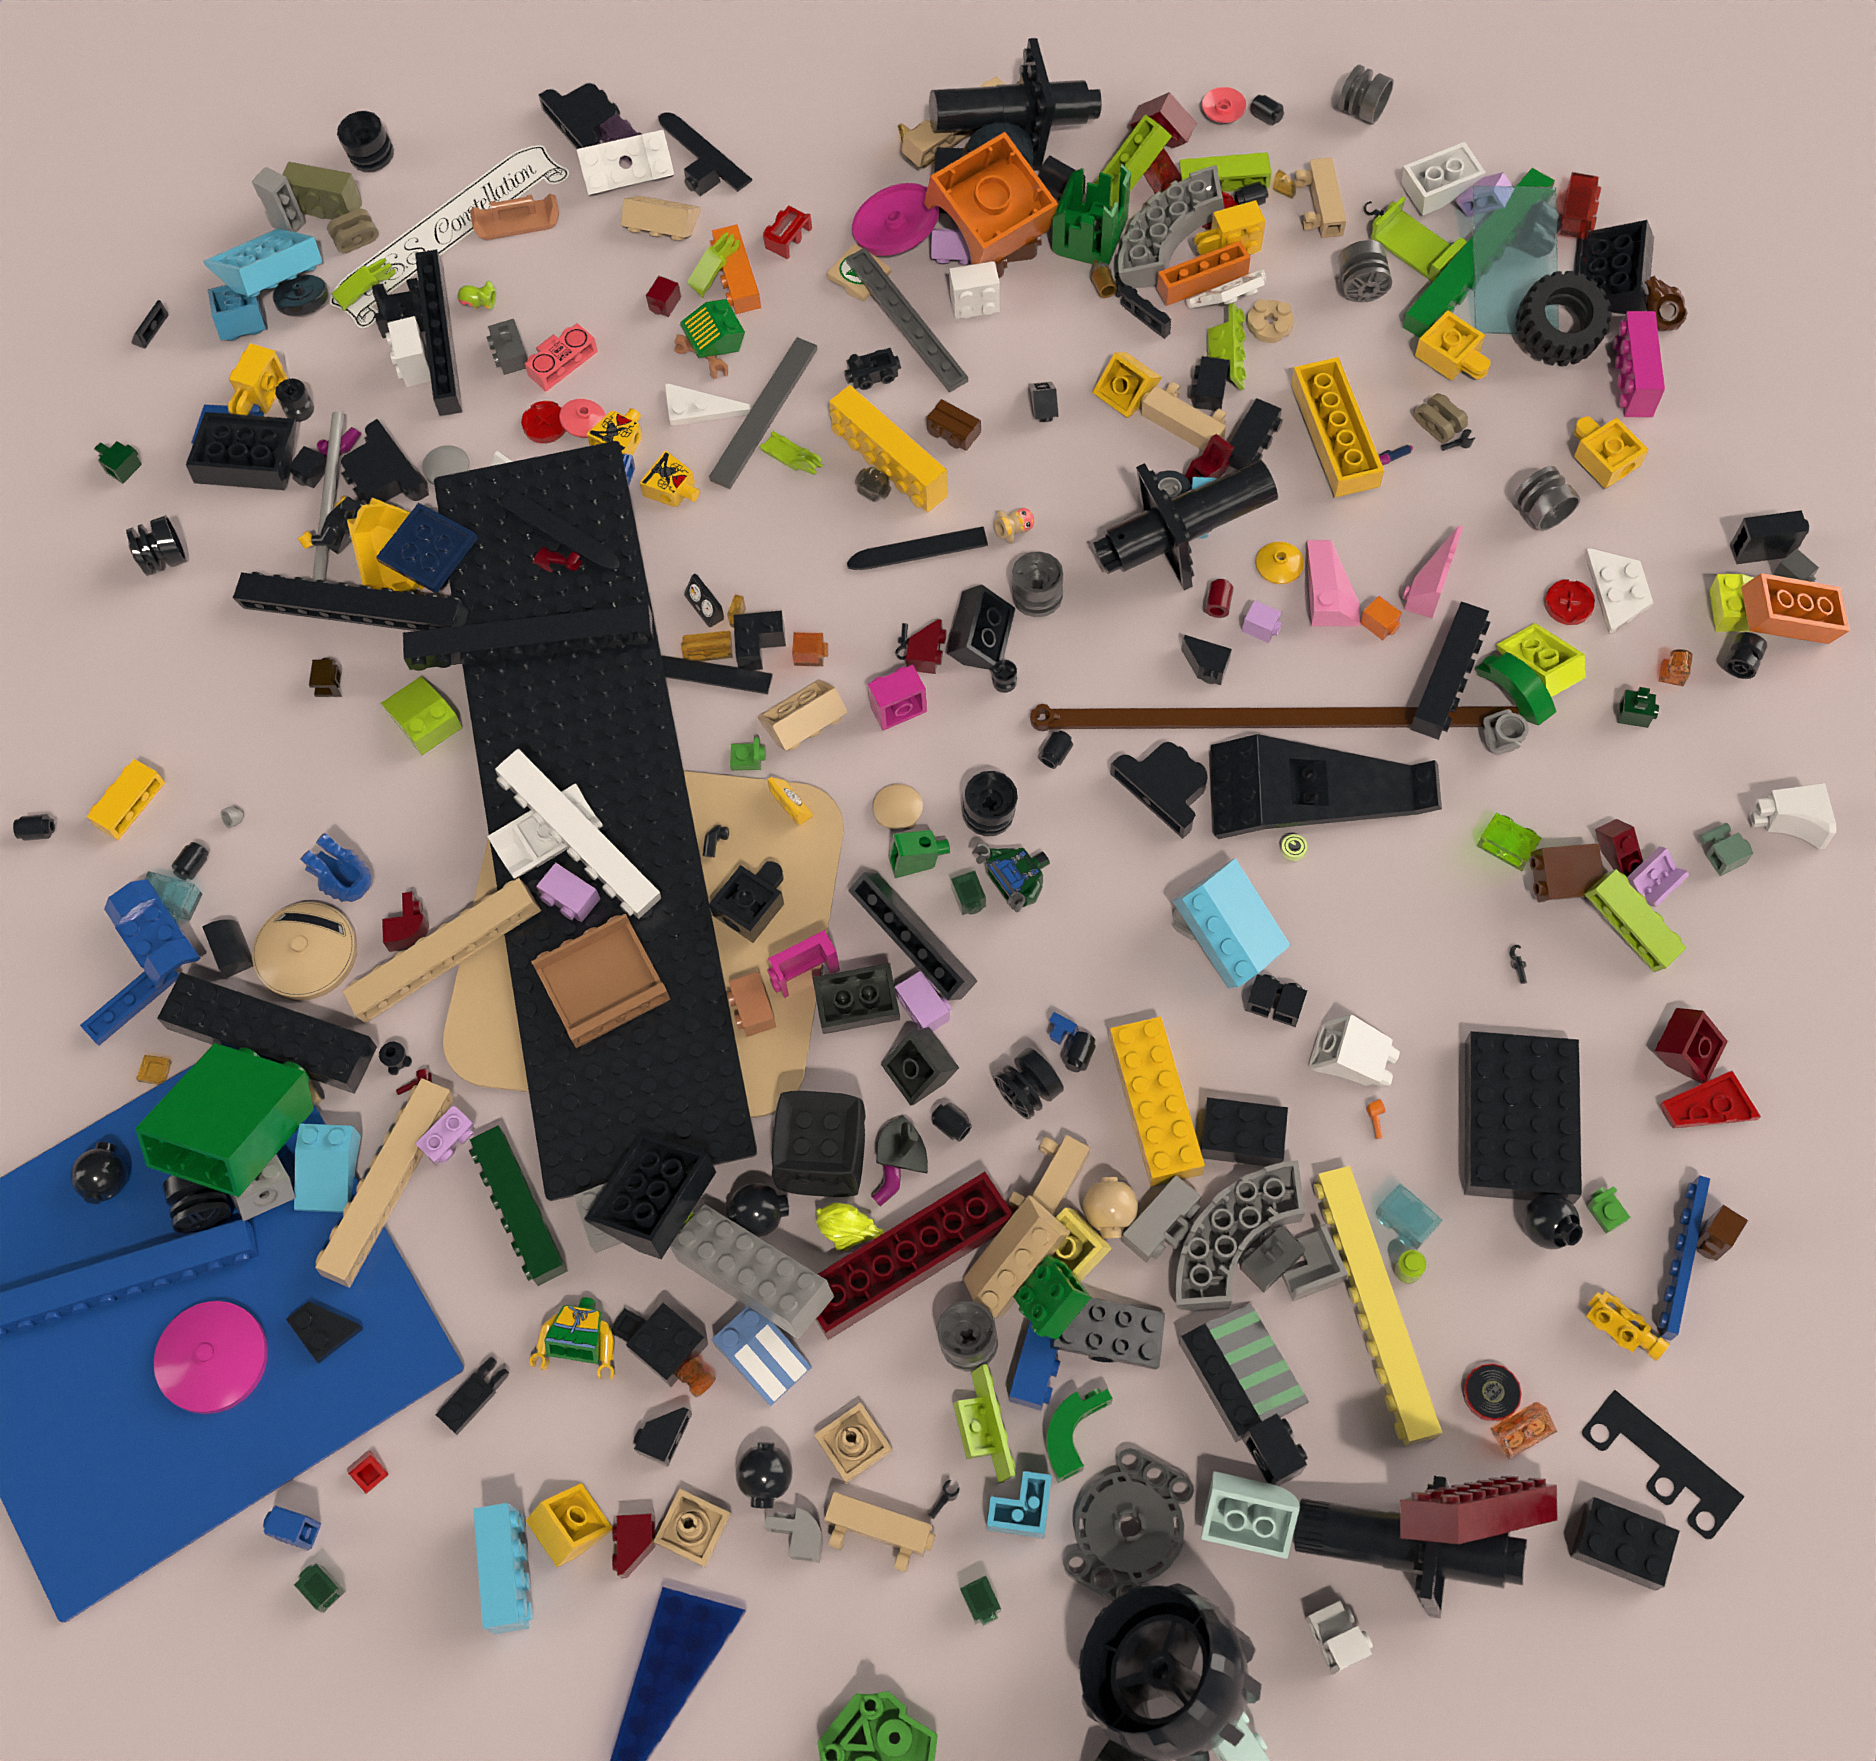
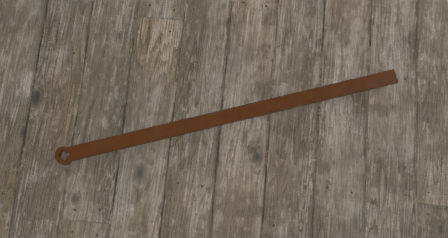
M1038 704L1035 709L1031 710L1030 722L1033 728L1038 731H1048L1049 729L1411 728L1418 707L1050 709L1047 704ZM1457 707L1455 713L1451 711L1448 717L1453 718L1450 727H1485V717L1508 709L1512 713L1518 714V707ZM1040 714H1045V717L1049 719L1040 721L1037 718H1040ZM1497 721L1492 722L1491 726L1495 727Z

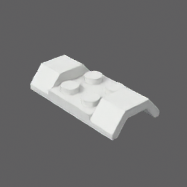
M576 783L562 791L563 795L597 829L603 826L587 804ZM532 810L487 836L514 879L536 866H541L569 849L563 842L558 844L550 836L549 832L551 830L545 824L540 826L531 815L534 812Z

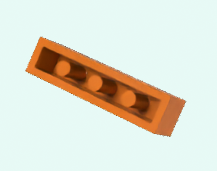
M738 224L711 230L713 240L709 242L712 247L726 232L729 235L725 242L731 234L734 235V243L737 240L740 241L739 248L725 258L727 263L719 270L723 272V275H720L723 289H728V292L725 293L729 305L733 306L735 315L762 308L759 291Z
M1241 241L1235 242L1159 271L1157 291L1165 305H1171L1247 275L1251 257Z

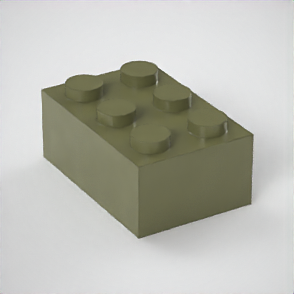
M288 161L282 175L287 177L302 214L332 220L361 208L362 201L351 173Z

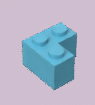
M1023 1471L1020 1500L991 1496L987 1531L1044 1539L1052 1475Z

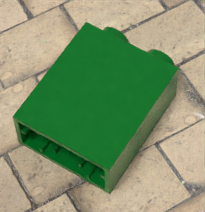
M214 1043L135 1128L146 1166L240 1197L299 1128V1125L314 1110L308 1085V1074L301 1066L293 1062L280 1064L261 1058L257 1053L248 1048L235 1050Z

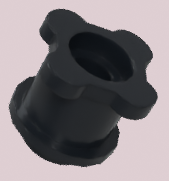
M388 1042L379 1051V1059L388 1067V1072L391 1075H397L401 1069L412 1064V1059L405 1054V1048L398 1042Z

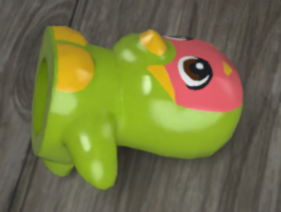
M486 281V284L481 288L464 285L458 291V301L464 306L473 307L475 310L481 306L492 309L495 306L496 289L490 281Z

